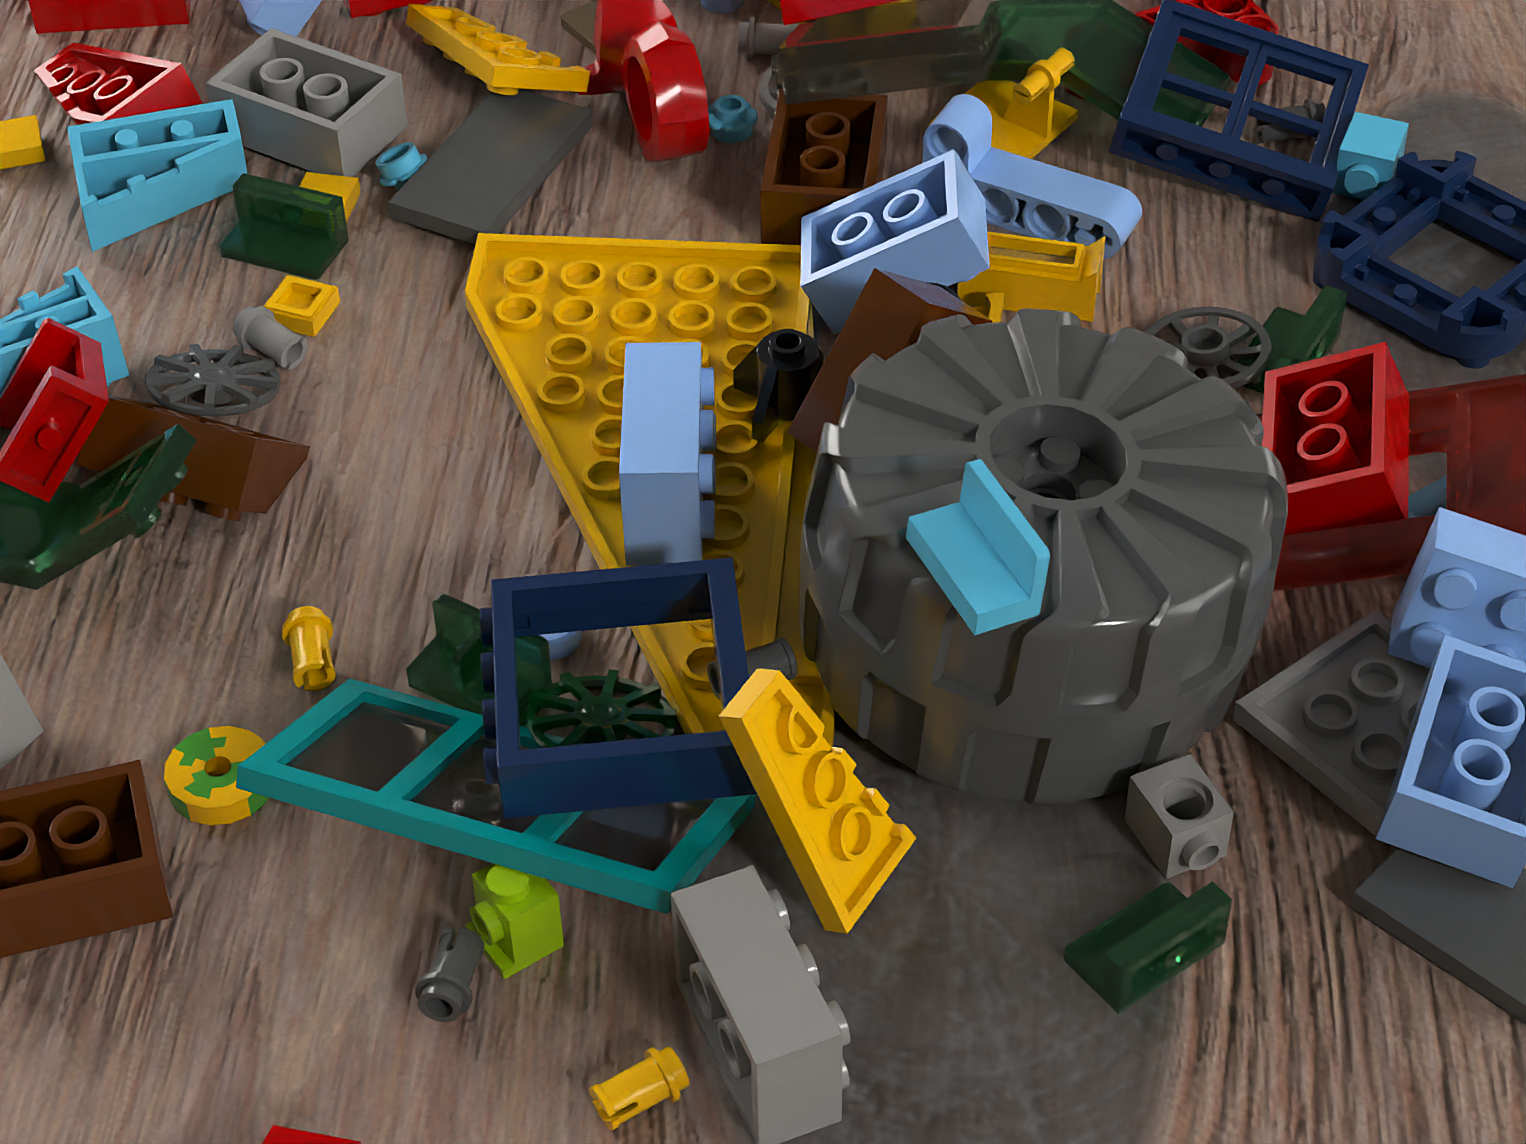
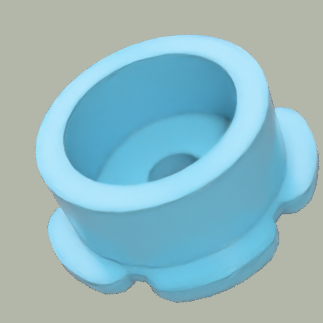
M725 95L718 98L716 102L708 107L710 132L716 140L724 143H738L751 136L753 125L758 120V114L744 98L738 95Z
M412 142L401 143L388 149L375 162L380 172V184L385 187L394 186L399 191L428 160L426 154L420 155Z

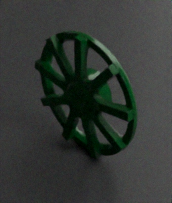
M609 669L607 676L589 675L574 677L570 672L560 674L558 682L548 685L539 692L533 690L526 710V725L533 739L542 748L579 745L581 742L590 744L622 741L627 734L636 739L674 735L676 709H672L667 699L661 695L660 686L655 683L646 686L633 680L619 677V670ZM602 688L603 690L599 696H594L587 689ZM615 690L630 693L619 699L613 698ZM571 692L579 701L559 696ZM648 702L656 709L632 707ZM542 708H552L567 712L538 717ZM633 721L661 723L664 726L663 732L659 735ZM574 725V730L559 745L544 735L545 731L553 728Z

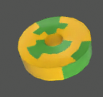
M220 726L206 728L191 734L176 745L167 758L164 767L165 786L168 797L176 812L189 821L210 826L232 824L255 813L268 801L269 797L236 788L237 766L266 744L264 740L247 729Z

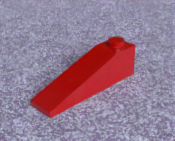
M73 42L34 70L39 80L76 125L203 104L182 63Z

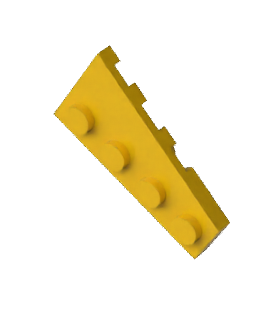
M408 5L406 25L423 36L422 41L424 43L436 46L442 50L444 58L458 62L465 67L464 72L466 74L480 78L487 83L486 88L489 91L502 95H517L519 88L587 92L590 71L580 66L560 67L561 57L548 51H539L538 54L526 49L527 41L514 35L495 32V26L458 8Z
M756 669L720 713L719 718L825 931L848 934L914 843L916 837L906 824L894 823L886 812L890 805L876 788L864 787L855 776L853 771L857 764L844 748L832 747L823 737L825 725L780 670Z

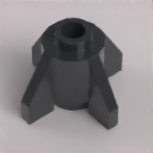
M782 329L765 336L733 370L734 389L758 397L752 419V439L764 442L778 426V420L793 421L824 363L823 352L819 349L816 341L808 334L794 329Z

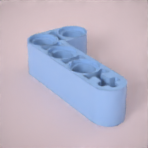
M960 94L954 96L926 129L923 137L922 163L955 149L985 198L987 224L1029 237L1080 243L1085 246L1106 236L1104 259L1118 253L1141 219L1142 206L1138 198L1130 190L991 147V113L980 99L972 95Z

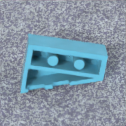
M233 99L67 127L79 198L92 252L249 184L243 144Z
M78 266L63 273L64 285L40 298L38 293L33 290L17 298L20 309L0 319V394L43 320L47 318L101 343L107 387L113 381L129 376L113 316Z

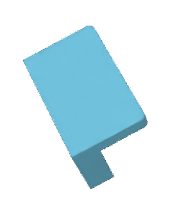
M981 459L967 462L964 469L960 502L908 517L906 539L975 636L1040 614L1050 552Z

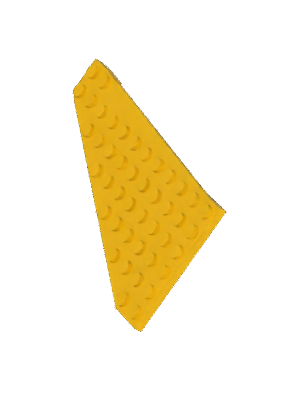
M478 233L465 287L467 310L600 569L633 567L626 566L619 480L626 343L701 342L702 368L714 367L715 405H704V410H713V413L716 414V451H705V454H713L715 456L716 494H704V500L715 501V539H703L702 560L733 557L745 651L774 642L778 638H785L788 641L797 662L796 678L789 680V682L825 725L823 737L834 747L835 717L834 708L830 703V694L819 675L815 662L810 661L805 655L799 628L801 531L805 501L817 453L787 432L793 421L778 420V426L764 442L752 439V419L758 397L734 389L733 370L765 336L782 329H794L808 334L814 339L812 302L800 286L801 245ZM710 619L630 626L672 709H676V718L684 733L696 734L724 731V726L719 718L722 712L721 701L713 693L707 675L708 663L715 661Z

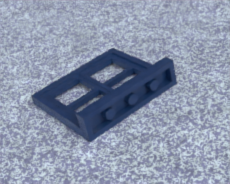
M1163 0L1128 98L1119 117L1108 152L1319 222L1337 180L1339 172L1336 171L1339 149L1353 118L1369 64L1174 0ZM1179 35L1246 57L1235 94L1166 72ZM1265 64L1333 86L1322 123L1253 100ZM1160 87L1229 109L1222 132L1219 133L1152 111ZM1247 116L1317 138L1310 161L1306 162L1240 140Z

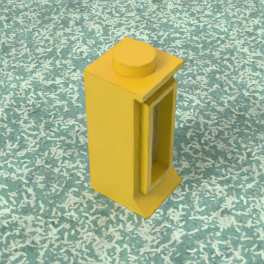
M987 231L990 268L980 272L969 281L958 283L957 295L967 305L983 306L985 305L986 294L1002 292L1004 293L1003 310L1018 312L1020 309L1032 308L1066 311L1075 314L1080 320L1093 322L1096 294L1100 292L1106 236L1085 246L1080 243Z

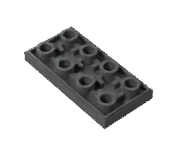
M520 88L517 95H502L491 92L388 201L390 218L415 225V227L421 230H431L462 240L464 243L473 246L476 245L478 233L498 234L594 126L593 110Z

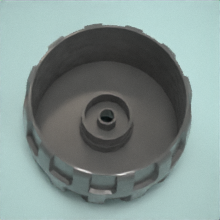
M1024 308L1020 309L1010 322L973 325L965 315L959 314L923 325L918 342L897 352L887 360L872 353L849 376L838 425L829 422L824 423L805 501L801 531L799 628L801 641L806 657L810 661L815 662L819 675L830 694L831 706L861 738L869 739L885 753L915 770L916 774L960 792L966 790L990 797L1026 801L1028 804L1078 803L1082 799L1115 793L1129 788L1130 776L1183 757L1204 732L1215 730L1224 719L1261 635L1273 594L1288 515V490L1280 461L1272 451L1261 446L1264 429L1253 409L1224 380L1214 376L1202 380L1187 369L1188 361L1186 356L1175 346L1131 327H1124L1113 335L1082 328L1080 319L1075 314L1066 311ZM981 459L1047 546L1050 552V561L1040 614L1038 616L974 636L906 539L908 517L960 502L965 464Z

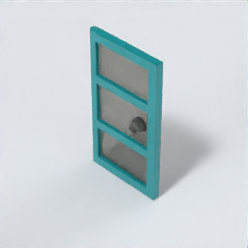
M351 678L342 683L237 766L236 788L665 914H668L672 909L671 893L690 887L751 813L756 804V795L504 819L500 784L488 785L485 780L483 749L497 746L496 741L485 740L483 715ZM520 726L521 750L542 748L533 739L528 728ZM544 733V735L548 739H550L558 745L561 741L565 739L563 737H559L549 733Z

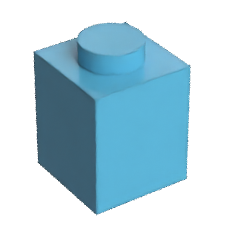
M1355 112L1339 149L1336 171L1339 173L1332 193L1365 200L1394 178L1398 159L1404 154L1409 123Z

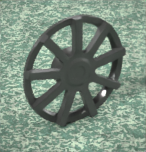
M1221 307L1183 309L1162 317L1145 332L1154 336L1159 330L1168 326L1181 339V344L1165 342L1183 352L1188 361L1187 369L1195 375L1199 371H1203L1207 377L1214 376L1219 378L1217 369H1223L1234 374L1232 377L1222 379L1234 389L1249 382L1253 384L1258 383L1261 380L1262 372L1267 368L1272 358V342L1265 328L1252 317L1232 309ZM1208 316L1207 325H1198L1189 329L1181 321L1190 317ZM1220 317L1243 323L1241 327L1230 334L1217 327ZM1257 333L1261 340V344L1258 346L1232 347ZM1231 359L1257 360L1250 367H1246Z
M199 344L189 345L188 352L169 357L160 354L154 358V365L145 374V387L153 400L168 409L197 416H230L253 411L269 403L280 389V376L275 369V361L271 358L262 360L245 354L243 346L234 345L230 350H202ZM191 362H196L198 366L193 365V364H190V363H191ZM168 370L177 371L175 373H164ZM256 372H261L264 376L248 375V374H252V373H256ZM184 383L162 394L157 390L158 386ZM240 385L260 387L266 389L267 392L258 398V396ZM189 395L194 401L204 404V407L188 405L178 401L184 396ZM235 398L242 402V404L215 407V405L228 403Z

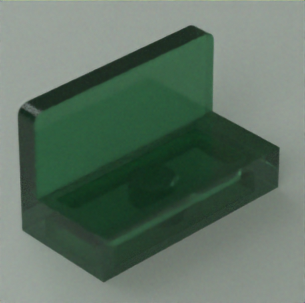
M243 173L232 186L239 222L220 244L221 256L224 258L313 280L320 279L349 241L343 198Z
M1325 285L1305 315L1282 307H1276L1263 324L1272 342V358L1270 363L1262 372L1261 380L1258 383L1253 384L1249 382L1243 385V387L1264 394L1266 371L1326 357L1340 337L1347 292ZM1257 334L1253 338L1248 347L1258 346L1261 344V340ZM1239 359L1237 363L1250 367L1257 359Z
M1213 881L1189 897L1184 896L1173 884L1163 883L1066 946L1064 961L1119 1014L1225 943L1232 899Z

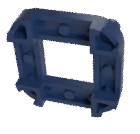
M1413 151L1398 159L1394 178L1347 214L1342 216L1330 210L1321 222L1313 282L1319 288L1328 290L1342 300L1428 347L1455 357L1462 366L1472 369L1483 368L1489 364L1491 358L1499 357L1512 351L1526 339V202L1473 176L1477 159L1475 156L1456 151L1454 161L1435 159L1418 161L1417 153ZM1438 218L1461 230L1463 233L1506 253L1511 258L1521 261V263L1488 290L1484 291L1477 286H1473L1459 298L1386 258Z

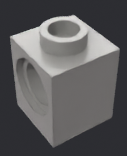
M1191 754L1130 776L1125 822L1166 879L1191 869L1195 871L1206 869L1220 858L1226 856L1234 812Z

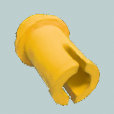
M303 606L291 611L282 625L281 631L282 639L291 650L293 681L299 688L304 684V690L306 691L324 689L333 683L336 676L329 644L334 631L333 623L321 609L314 606Z
M667 1046L660 1051L651 1047L644 1051L645 1059L599 1085L595 1084L589 1087V1094L595 1099L592 1101L601 1120L610 1131L664 1099H667L670 1103L680 1100V1091L688 1087L690 1082L681 1060L671 1047Z

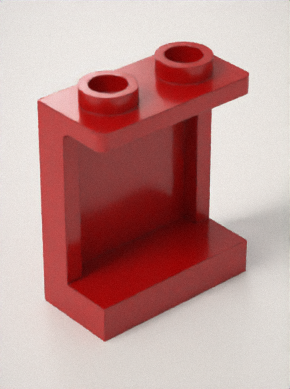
M50 318L43 320L0 394V425L12 430L0 450L1 482L46 502H50L109 403L100 342Z

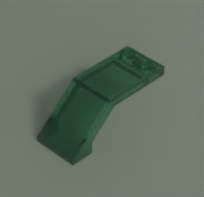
M978 0L971 6L969 13L955 31L946 38L944 45L933 57L929 65L936 80L1022 81L1027 75L1028 68L1037 60H1047L1056 50L1065 48L1073 54L1075 61L1072 62L1074 66L1060 76V83L1119 120L1153 26L1113 0ZM1176 41L1166 72L1223 91L1228 90L1232 84L1229 74ZM1160 87L1152 111L1202 127L1216 105Z
M178 423L81 485L62 481L50 502H46L0 481V582L38 590L128 535H132L135 539L144 535L156 523L162 513V510L157 506L161 497L173 490L186 475L189 468L183 462L197 440Z

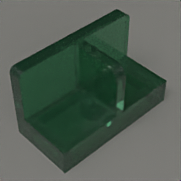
M440 593L432 602L436 636L406 668L408 684L410 687L451 706L483 715L482 700L494 699L495 693L484 694L481 653L493 652V647L483 648L480 609ZM540 635L516 637L520 726L523 727L526 725V710L533 690L539 692L548 685L553 684L549 644Z

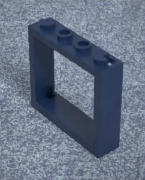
M733 557L491 579L492 607L480 608L479 613L483 648L493 647V652L481 653L484 694L495 693V698L482 700L485 740L496 741L497 747L484 748L483 755L486 784H500L504 819L757 794L725 728L724 731L526 750H521L516 637L710 619L721 709L723 711L749 679Z

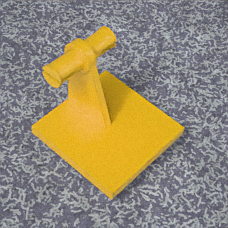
M1059 48L1047 60H1037L1028 68L1026 77L1020 83H1015L990 72L965 93L980 99L991 113V147L1032 159L1078 119L1079 110L1054 100V89L1060 83V76L1074 66L1072 62L1075 59L1069 50Z

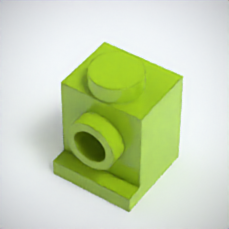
M494 863L471 874L476 905L470 907L469 911L472 921L465 925L467 929L474 931L482 938L485 946L483 954L503 980L564 946L559 894L547 879Z

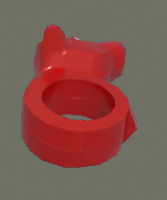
M597 0L592 34L597 60L584 67V69L590 71L587 92L576 93L579 95L626 93L630 117L639 146L645 159L650 162L676 160L703 153L707 148L710 133L707 94L701 64L694 44L688 35L677 28L674 16L662 0Z

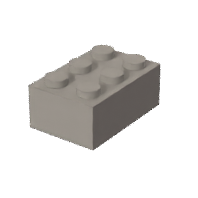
M273 28L269 29L205 83L209 103L233 99L243 146L314 173L353 177L408 127L401 73Z
M753 865L672 892L671 906L676 982L755 1144H780L842 1121V1089L850 1085L848 1070L842 1056L843 1046L850 1043L848 1024L842 1009L835 1000L825 1002L818 988L820 984L819 973L811 951L806 944L796 946L788 932L790 930L789 916L780 893L776 889L766 890Z

